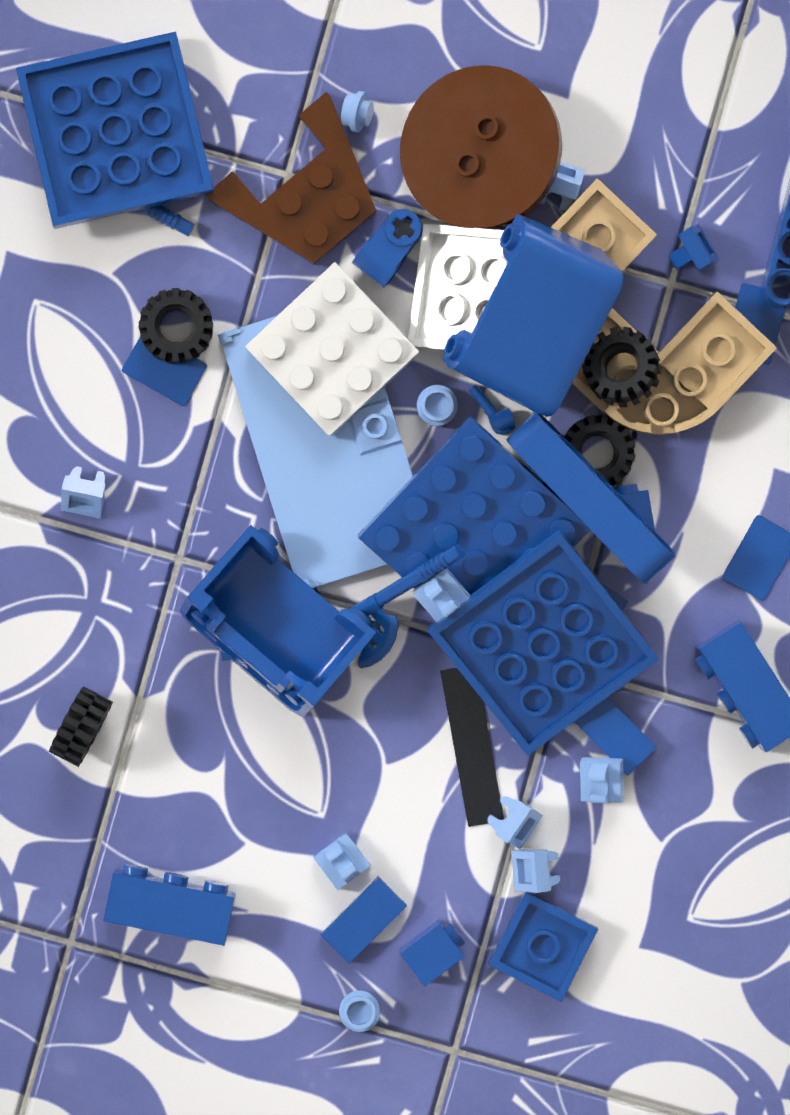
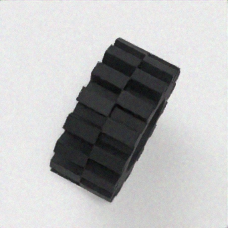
M172 288V290L168 291L164 289L159 291V294L155 297L151 296L147 300L146 306L140 312L141 317L138 326L140 337L147 350L158 360L161 359L169 364H184L189 360H195L200 357V354L208 348L213 335L212 316L205 302L192 291L187 289L184 291L180 290V288ZM171 311H182L192 321V331L183 341L172 342L161 334V320Z
M617 327L610 328L611 334L605 336L602 331L597 335L599 341L596 344H592L590 352L584 360L583 374L595 395L600 400L603 398L606 404L613 406L614 402H616L619 407H627V402L632 401L635 406L641 403L639 397L642 395L646 398L652 395L650 391L652 386L657 388L659 384L657 374H661L660 359L649 339L645 338L643 333L638 330L634 333L630 327H624L623 332H619ZM620 353L631 354L637 360L636 372L625 381H615L607 375L608 362L613 356Z
M591 415L580 419L568 429L564 437L581 455L583 444L590 437L602 436L609 440L613 446V458L607 466L595 469L611 486L619 483L630 472L631 466L635 461V442L630 436L631 432L617 421L608 418L609 416Z
M83 686L71 704L67 715H65L52 741L49 752L79 767L95 741L113 701Z

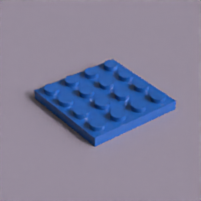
M176 31L16 68L54 229L214 192Z
M470 416L358 534V539L401 577L414 571L418 566L441 552L458 544L461 546L465 556L448 567V570L471 595L560 529L571 545L575 547L590 529L552 489Z
M560 529L471 594L469 599L462 603L460 608L447 618L443 617L438 622L435 621L427 627L428 633L527 756L659 660L658 654Z

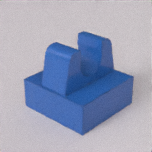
M699 224L691 226L678 234L684 246L668 255L676 269L693 261L697 269L701 270L719 260Z

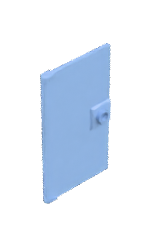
M275 316L247 326L224 331L218 334L225 353L292 571L311 588L387 565L358 539V534L413 477L385 386L339 430L329 437L250 353L245 346L277 317Z

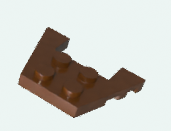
M327 92L298 115L299 119L325 150L272 195L260 203L233 171L213 187V193L205 194V197L211 203L264 233L313 265L376 213L375 206L331 96Z

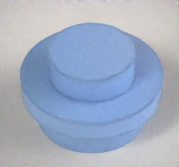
M367 92L348 93L344 100L341 123L344 126H349L353 132L359 133L363 126H369L372 120L374 104L369 101Z
M442 385L427 387L421 392L417 400L419 416L424 422L433 426L449 423L454 418L458 408L455 394L449 388Z
M362 990L353 991L347 994L340 1004V1019L352 1031H368L379 1020V1003L369 992Z

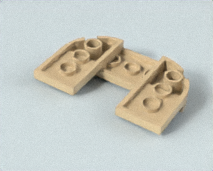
M598 178L551 227L600 248L622 272L657 236L647 224ZM717 291L660 352L656 350L661 366V374H657L659 384L657 388L654 386L650 388L652 392L650 397L646 398L644 395L639 397L641 403L634 406L632 401L627 402V407H619L616 402L611 406L606 404L603 398L600 400L589 386L583 374L582 367L585 366L584 362L572 385L601 413L609 416L608 418L617 421L621 426L628 428V430L649 435L673 434L695 427L714 415L777 347ZM613 308L610 310L599 333L603 331L605 336L611 334L610 328L617 327L619 332H623L624 327H630L634 333L637 332ZM598 337L594 341L595 344L599 341ZM620 353L613 356L607 365V375L615 381H625L631 378L637 369L636 358L628 353Z

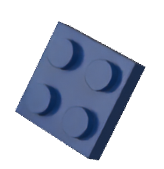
M524 892L488 965L562 1002L599 929L597 926L529 892Z

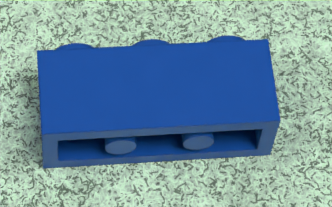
M736 621L695 647L701 655L695 659L697 665L708 680L712 677H715L722 688V691L717 693V696L729 714L736 711L745 725L740 727L739 730L752 749L759 746L762 751L768 752L790 738V697L742 622Z
M124 864L123 870L116 869L113 872L103 919L104 922L225 946L236 893L228 891L229 885L205 880L204 886L188 883V876L165 872L164 878L147 875L148 868L132 864Z

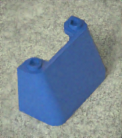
M517 214L512 224L504 229L500 239V246L503 248V255L508 263L473 331L469 332L463 329L456 335L453 334L449 337L444 348L443 361L449 368L533 412L549 417L560 407L622 288L623 273L600 248Z
M250 525L187 596L179 610L183 618L285 707L303 717L315 706L377 632L371 628L372 622L361 611L353 609L350 612L342 609L339 612L278 559L279 552L276 548L278 541L272 534L263 528L257 530Z

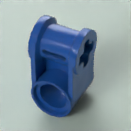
M408 209L393 211L377 232L360 249L352 264L385 288L420 240L423 231L420 218ZM408 217L411 218L413 222L410 227L414 230L413 235L410 238L406 235L401 236L400 239L396 238L397 228L394 226L395 221L399 219L404 222Z

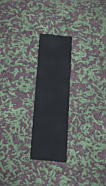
M457 668L440 670L468 827L487 824V819L490 815L504 820L483 700Z

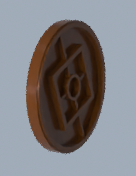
M489 65L471 66L456 70L429 86L409 112L400 142V161L403 176L416 201L437 219L448 225L461 228L497 229L512 224L517 214L526 216L547 195L557 176L562 156V133L559 120L547 97L538 87L522 75L509 69Z

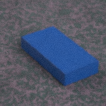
M608 697L575 721L609 758L623 759V772L627 776L657 748Z
M377 876L320 935L350 964L407 907V904Z

